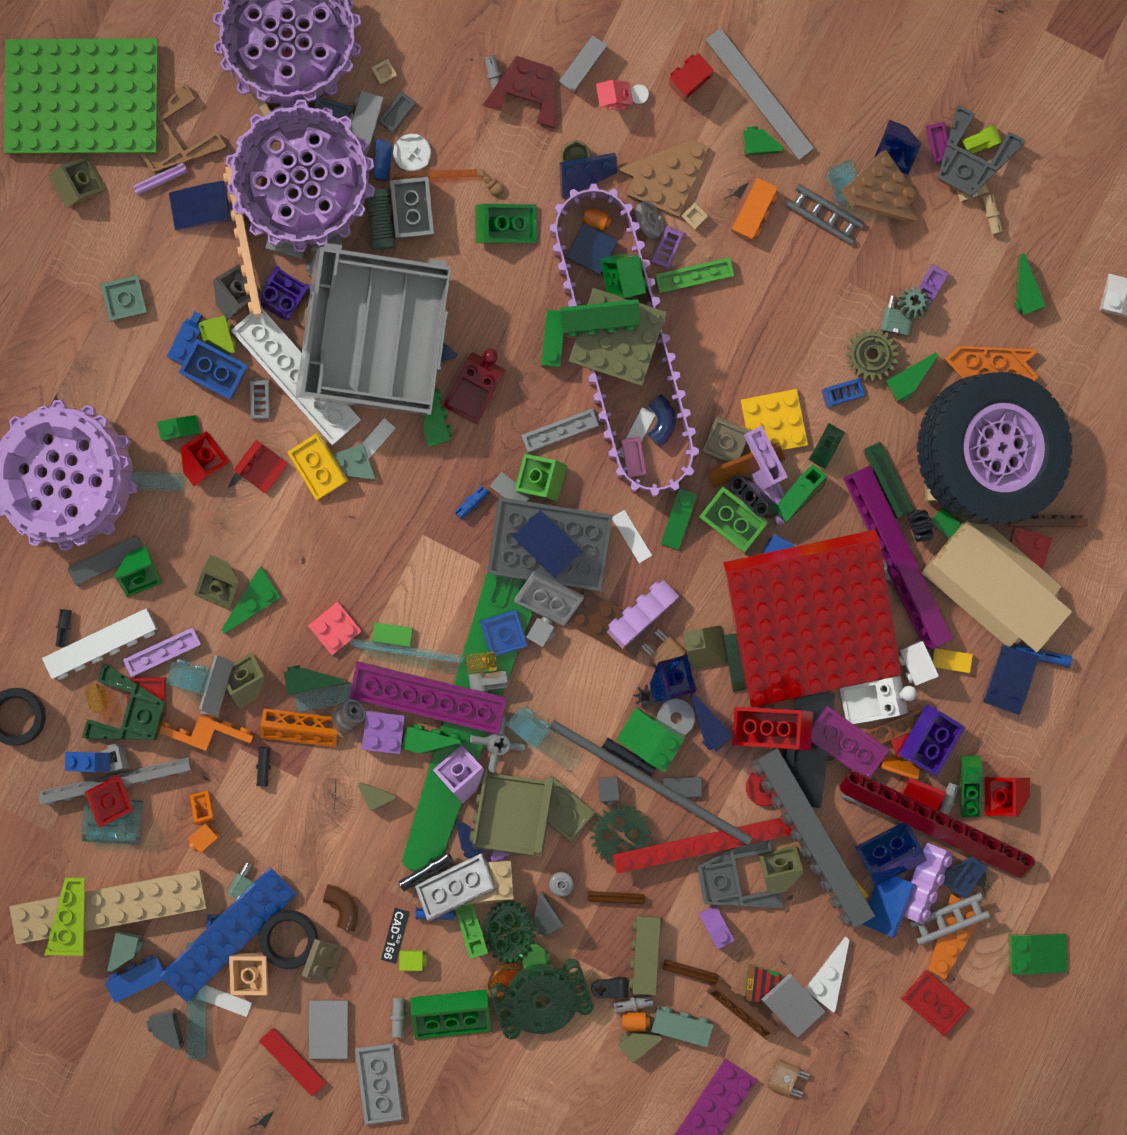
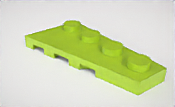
M66 877L45 955L84 956L85 877Z

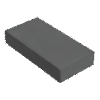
M401 91L378 122L394 133L417 103Z
M702 777L663 778L665 786L684 797H702Z

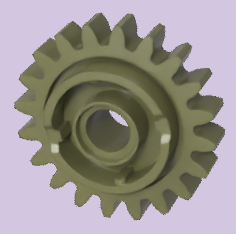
M871 328L869 334L866 329H863V336L857 332V340L854 338L850 339L853 346L847 345L846 347L851 350V352L845 354V356L851 357L846 362L847 364H853L850 371L857 369L856 376L862 373L863 380L870 376V380L873 381L875 375L881 380V373L888 376L887 369L894 370L891 363H898L896 359H893V357L899 355V353L893 352L898 347V345H891L894 338L888 340V332L882 336L881 329L874 333V329ZM870 349L877 352V358L874 360L869 359L867 356V352Z

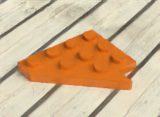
M958 346L944 359L961 379L972 375L993 372L1015 373L1026 376L1033 381L1039 377L1026 363L1038 352L1036 349Z

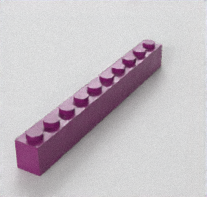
M869 465L844 477L843 480L867 530H876L880 539L882 557L887 563V572L920 641H923L928 651L953 639L871 466Z

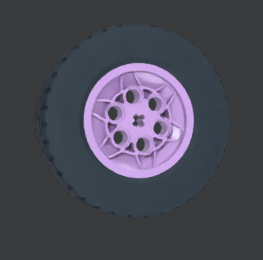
M1009 372L972 375L952 383L931 402L932 405L926 410V416L923 417L920 424L921 429L918 432V465L921 466L919 469L922 477L925 479L923 481L927 489L931 490L930 493L934 499L938 500L937 502L947 509L948 512L958 518L976 524H1009L1035 516L1049 506L1050 502L1054 501L1058 496V492L1062 490L1065 484L1064 480H1067L1068 469L1071 467L1072 436L1071 432L1069 433L1070 427L1068 420H1065L1066 415L1063 409L1059 407L1060 404L1057 400L1052 398V394L1047 389H1043L1042 385L1026 376ZM1003 425L1005 427V433L1002 432ZM985 430L988 431V438L985 437ZM1015 440L1018 443L1017 448L1014 446ZM981 448L983 449V456L980 455ZM1010 458H1011L1012 461H1013V465H1012V466H1010V464H1009ZM993 462L996 465L995 471L992 468Z

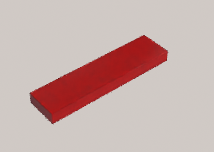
M274 1028L259 1040L311 1096H314L326 1084L323 1078Z

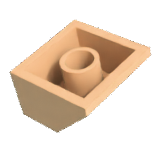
M237 953L229 956L231 995H268L267 956L257 953Z

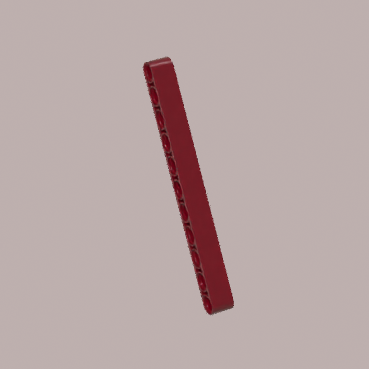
M856 771L848 772L840 784L839 788L846 796L1013 876L1024 878L1035 865V860L1031 855Z

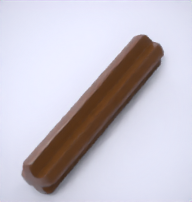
M589 891L588 901L643 905L645 895Z
M665 960L663 963V970L712 984L718 982L719 975L670 960Z

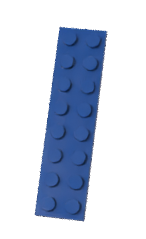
M269 867L159 976L187 1003L229 962V956L237 954L261 931L265 922L271 916L280 912L297 893Z

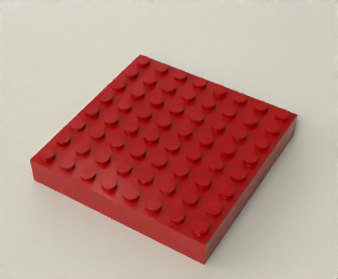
M876 530L723 562L745 686L751 708L901 675L880 539Z

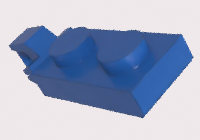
M194 311L190 320L186 318L167 354L168 358L181 364L184 363L195 340L198 339L201 333L198 325L202 318L201 314Z

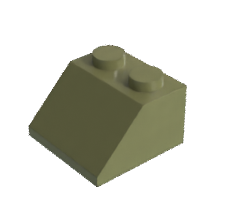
M88 156L60 165L48 175L67 209L79 205L106 190Z

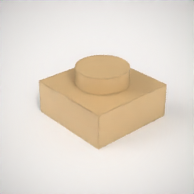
M389 59L371 67L380 85L397 77Z
M694 202L681 217L695 230L708 215Z

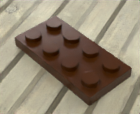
M585 589L582 594L584 595L583 601L567 623L628 657L635 659L652 625H649L622 649L607 631L610 628L608 625L615 618L619 620L624 616L622 614L624 610Z
M718 981L706 991L765 1040L775 1036L780 1030L772 1019H766L761 1015L760 1009L755 1006L751 1007L746 1002L747 1000L739 993L735 994L728 983Z

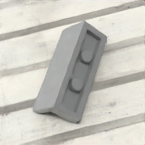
M592 35L559 80V83L575 93L607 50L608 44L601 42Z
M219 655L214 656L199 710H201L200 714L218 717L233 661Z

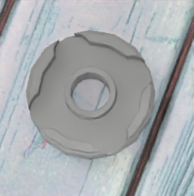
M644 201L637 204L636 219L643 233L649 238L654 239L664 231L663 218L660 214H657L655 211L657 207L652 202Z
M672 699L664 702L659 708L657 719L685 735L693 728L695 713L686 701ZM674 712L680 713L682 717L681 721L677 724L673 723L670 718Z

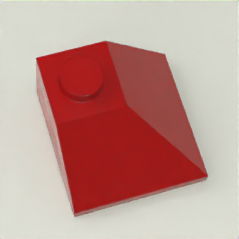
M207 431L181 447L183 473L194 487L207 480L230 462Z
M985 777V816L1018 817L1030 798V778Z

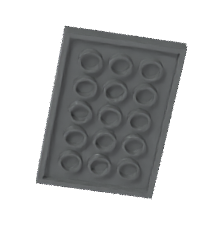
M498 497L487 573L528 580L533 571L564 586L601 591L613 515Z

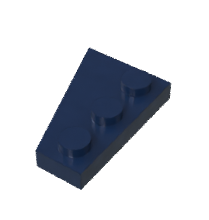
M610 153L559 162L562 199L569 197L570 190L572 189L579 192L591 186V184L616 174V154Z

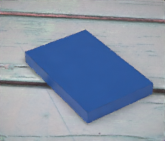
M881 870L868 903L875 917L862 925L895 938L916 884Z

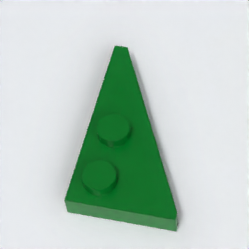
M262 567L255 573L223 626L222 631L224 634L281 599V596Z

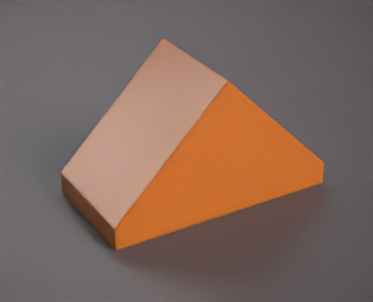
M208 790L190 795L195 825L216 819Z

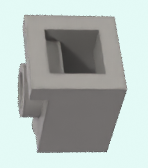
M112 744L107 746L108 749L101 751L110 752V770L106 773L116 774L131 769V765L128 764L125 747L119 746V744Z

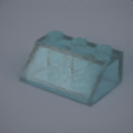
M86 798L81 822L82 841L140 845L144 801L130 800L134 811L103 827H98Z

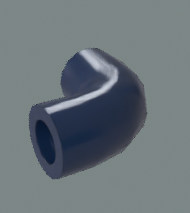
M662 394L648 406L655 414L657 422L647 435L659 448L670 438L676 423L674 409Z

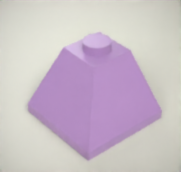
M461 745L433 771L463 804L477 791L484 769Z

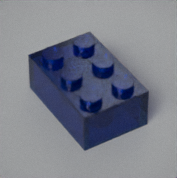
M903 822L855 846L859 859L875 887L927 861L924 851L910 826Z

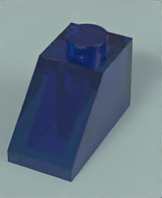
M458 819L456 826L461 849L465 852L463 855L471 859L483 853V849L473 848V842H470L471 830L475 831V829Z

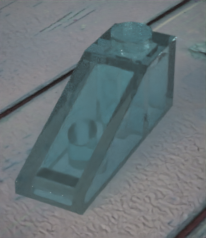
M132 472V480L138 484V491L184 492V473Z

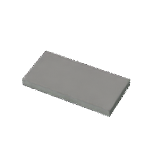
M482 853L415 885L428 921H432L497 889L485 856Z
M394 1043L355 1048L365 1125L403 1120Z

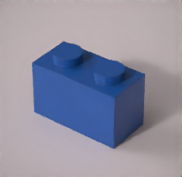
M65 752V771L109 772L110 752Z

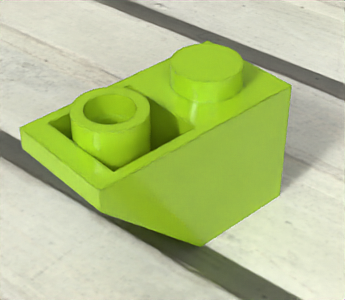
M225 316L198 323L204 343L227 355L235 353V341L230 336V324L225 319Z

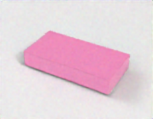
M640 437L621 440L625 465L628 469L627 476L646 475Z

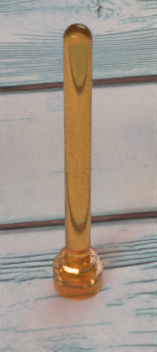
M390 168L391 180L420 177H479L476 169L402 171V169Z

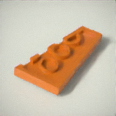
M950 893L947 906L961 901V899ZM971 905L961 908L964 919L975 916ZM954 912L943 916L947 927L957 923ZM978 923L938 938L928 970L946 979Z

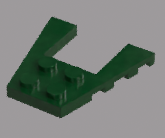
M103 664L98 682L129 691L131 694L121 729L87 719L82 738L157 740L167 702L111 666Z

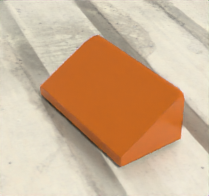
M886 755L880 764L881 769L916 780L919 778L920 768L911 762Z

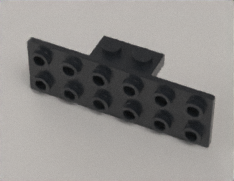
M821 692L798 697L795 700L794 710L813 712V726L826 706H829L831 709L834 708L835 694ZM811 742V750H784L783 759L786 761L787 766L811 807L821 808L828 753Z

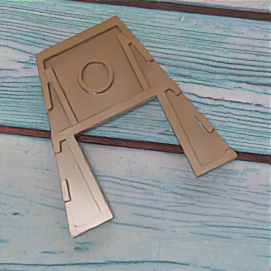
M185 83L158 111L157 154H140L152 173L227 148L218 132L215 131L184 151L164 120L196 100Z

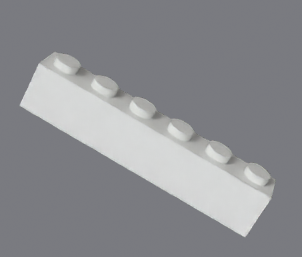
M146 608L47 655L42 660L51 679L57 678L59 681L68 677V672L72 670L78 672L86 668L85 664L91 661L95 664L103 660L102 656L105 654L114 655L120 652V647L124 645L130 647L137 644V639L143 636L147 639L155 635L154 631L158 630L149 609Z

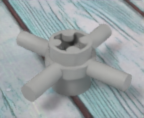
M503 715L499 734L490 732L485 738L473 735L470 737V743L485 745L491 753L488 771L493 773L496 771L499 755L505 754L508 750L525 751V744L509 742L508 737L504 734L508 717Z

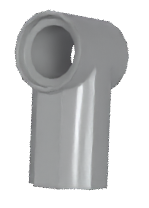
M506 671L468 674L470 689L487 692L490 689L508 687Z

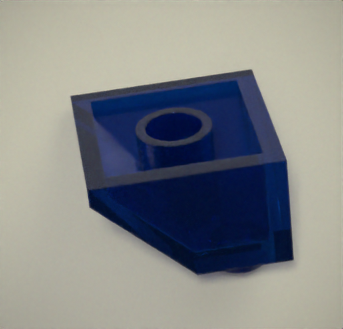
M889 120L874 158L880 152L886 150L900 171L908 175L921 147V143L907 126Z
M687 655L658 662L650 681L654 702L696 692Z

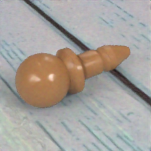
M476 168L478 176L486 183L485 187L489 188L490 194L500 196L504 191L503 184L496 181L495 177L491 178L481 168Z

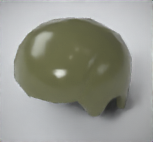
M570 141L565 144L561 151L562 162L590 157V149L582 141Z

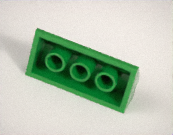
M638 299L560 308L562 332L567 334V337L579 336L578 333L586 332V335H595L600 330H606V333H614L619 328H625V331L637 330V327L640 326Z
M487 989L410 998L415 1040L492 1032Z

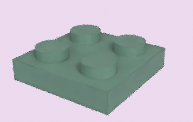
M139 275L101 284L110 322L147 313Z

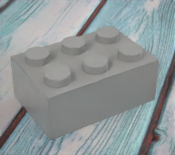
M429 177L390 180L396 240L435 237Z

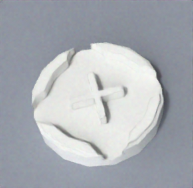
M407 134L402 136L395 144L393 156L396 164L401 169L407 172H417L428 165L431 159V149L429 143L422 136Z

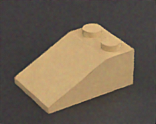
M511 861L487 862L497 889L465 905L511 903L514 899Z

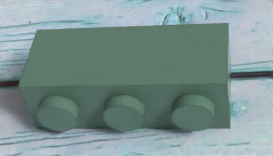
M662 1006L661 1009L657 1008L651 1032L704 1047L708 1046L713 1028V1023L710 1022L709 1018L699 1016V1019L693 1018L691 1013L680 1011V1014L672 1012L673 1008Z

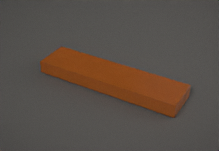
M780 443L772 444L780 462L786 460ZM749 453L708 470V473L715 488L730 482L734 475L745 476L760 470V467L753 453Z

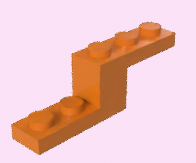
M199 715L192 735H189L190 731L183 728L178 730L171 728L172 724L162 721L159 731L161 734L208 751L216 730L248 743H252L255 737L249 729L241 727L239 730L234 728V724L223 720L221 723L215 720L216 717Z

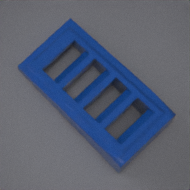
M860 378L830 386L821 391L827 408L866 396ZM853 384L855 385V388H856V391H857V395L854 394V391H853V388H852V385H853ZM845 387H847L850 397H847ZM837 389L840 390L842 399L839 398Z

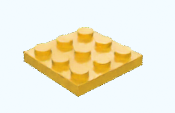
M797 389L740 400L745 428L754 430L762 426L771 445L779 442L782 450L808 445Z

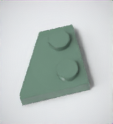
M364 444L333 454L345 476L376 479Z

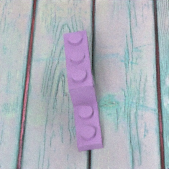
M760 426L744 434L761 469L752 474L756 484L777 505L785 495L779 482L788 478L763 427ZM776 515L774 517L777 526L784 523L779 516Z

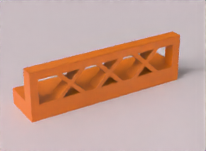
M263 709L260 738L336 747L338 731L335 728L324 727V724L332 723V717ZM275 716L277 720L266 721V717ZM291 718L295 719L296 722L289 724L285 720ZM313 721L315 724L313 726H307L305 722Z

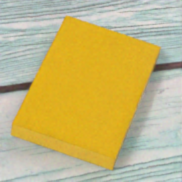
M317 432L287 452L316 501L348 482L347 477L320 432Z

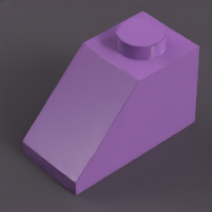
M716 905L699 913L717 949L735 941Z

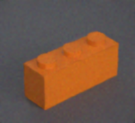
M756 178L731 231L752 241L753 237L758 238L762 230L759 225L762 220L766 221L770 213L768 206L770 202L774 204L779 195L776 192L778 187Z

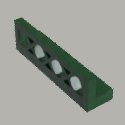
M881 442L862 450L872 471L875 473L889 506L892 508L895 519L914 511Z

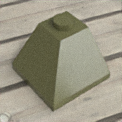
M210 555L202 569L194 595L230 610L239 581L229 563Z
M720 625L683 632L690 670L728 663Z
M253 653L233 663L227 689L239 709L257 700L265 680L264 674Z
M796 846L759 854L768 895L788 891L803 874Z

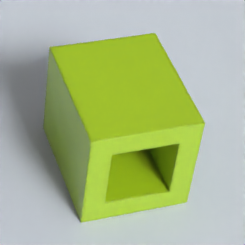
M423 950L399 951V971H423V966H427V955H423Z

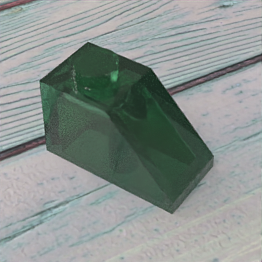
M828 423L808 460L825 469L845 432Z

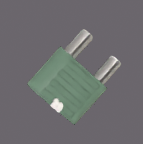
M891 295L888 307H885L880 329L885 332L910 337L914 321L911 314L909 318H906V311L900 313V310L894 309L897 297L894 296L893 299V295Z
M245 863L241 872L236 874L226 892L228 895L238 899L255 882L246 877L251 864Z

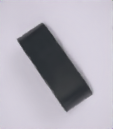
M734 475L730 479V489L755 515L768 519L776 516L778 511L777 505L751 478Z

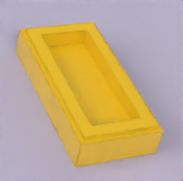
M934 648L932 662L935 668L970 673L973 654Z

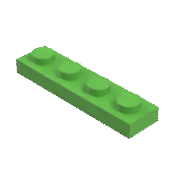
M730 257L656 274L655 277L659 294L734 277Z

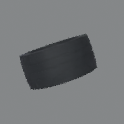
M9 688L0 692V706L11 698L24 699L32 706L35 718L30 730L23 735H9L0 727V742L12 746L24 745L33 741L42 732L46 720L45 708L42 701L33 692L23 688Z
M294 910L281 911L271 916L263 925L259 938L260 948L271 964L283 969L298 968L307 962L314 939H318V933L312 920L305 914ZM294 921L305 929L308 936V944L301 955L295 958H284L273 951L270 944V935L278 923Z

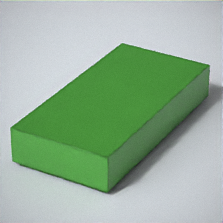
M374 623L372 641L410 647L413 628Z

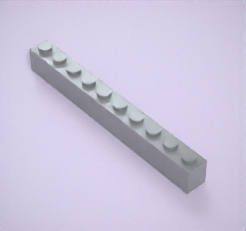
M361 91L360 96L357 95L354 106L357 107L355 114L352 113L350 116V120H352L350 131L357 139L365 138L369 147L365 151L364 156L368 157L384 104V97ZM339 166V169L335 168L334 173L341 175L344 172V167ZM328 203V206H324L323 211H327L330 208V203ZM337 235L331 238L328 243L342 245L344 238ZM313 244L311 253H314L312 261L309 260L307 263L306 271H308L309 277H312L315 250L320 248L318 244Z

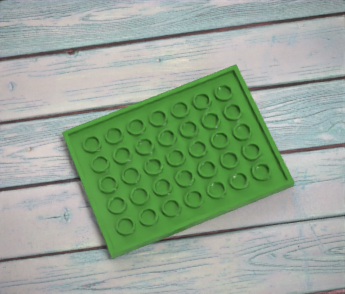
M158 38L6 39L4 153L157 154Z

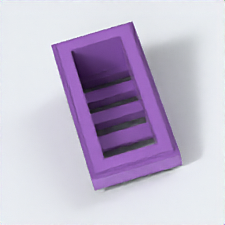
M667 225L651 262L669 269L684 236V232ZM668 232L678 236V239L667 236ZM667 240L669 242H672L675 244V246H670L664 243V241ZM661 248H666L672 251V253L669 254L667 252H664L661 250ZM658 255H663L669 258V260L665 261L661 258H658Z

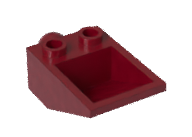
M487 349L483 353V357L474 352L469 355L444 404L445 408L475 424L479 422L506 371L504 368L494 364L498 360V353L494 349Z

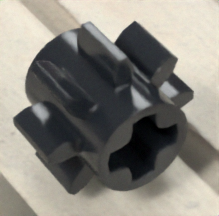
M645 685L643 690L638 687L639 694L633 695L639 699L636 704L643 703V708H646L648 703L654 706L651 701L658 698L652 694L655 689L649 691L648 685ZM643 691L651 694L649 695L650 700L648 702L646 700L641 701L640 699L642 698L641 693Z

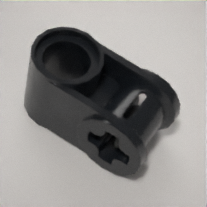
M627 977L596 980L591 985V991L599 999L628 997ZM599 984H601L602 987L605 988V990H602L601 994H599L598 991L595 990L596 988H598Z

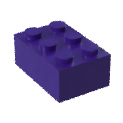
M926 705L898 755L937 777L966 727L941 711Z

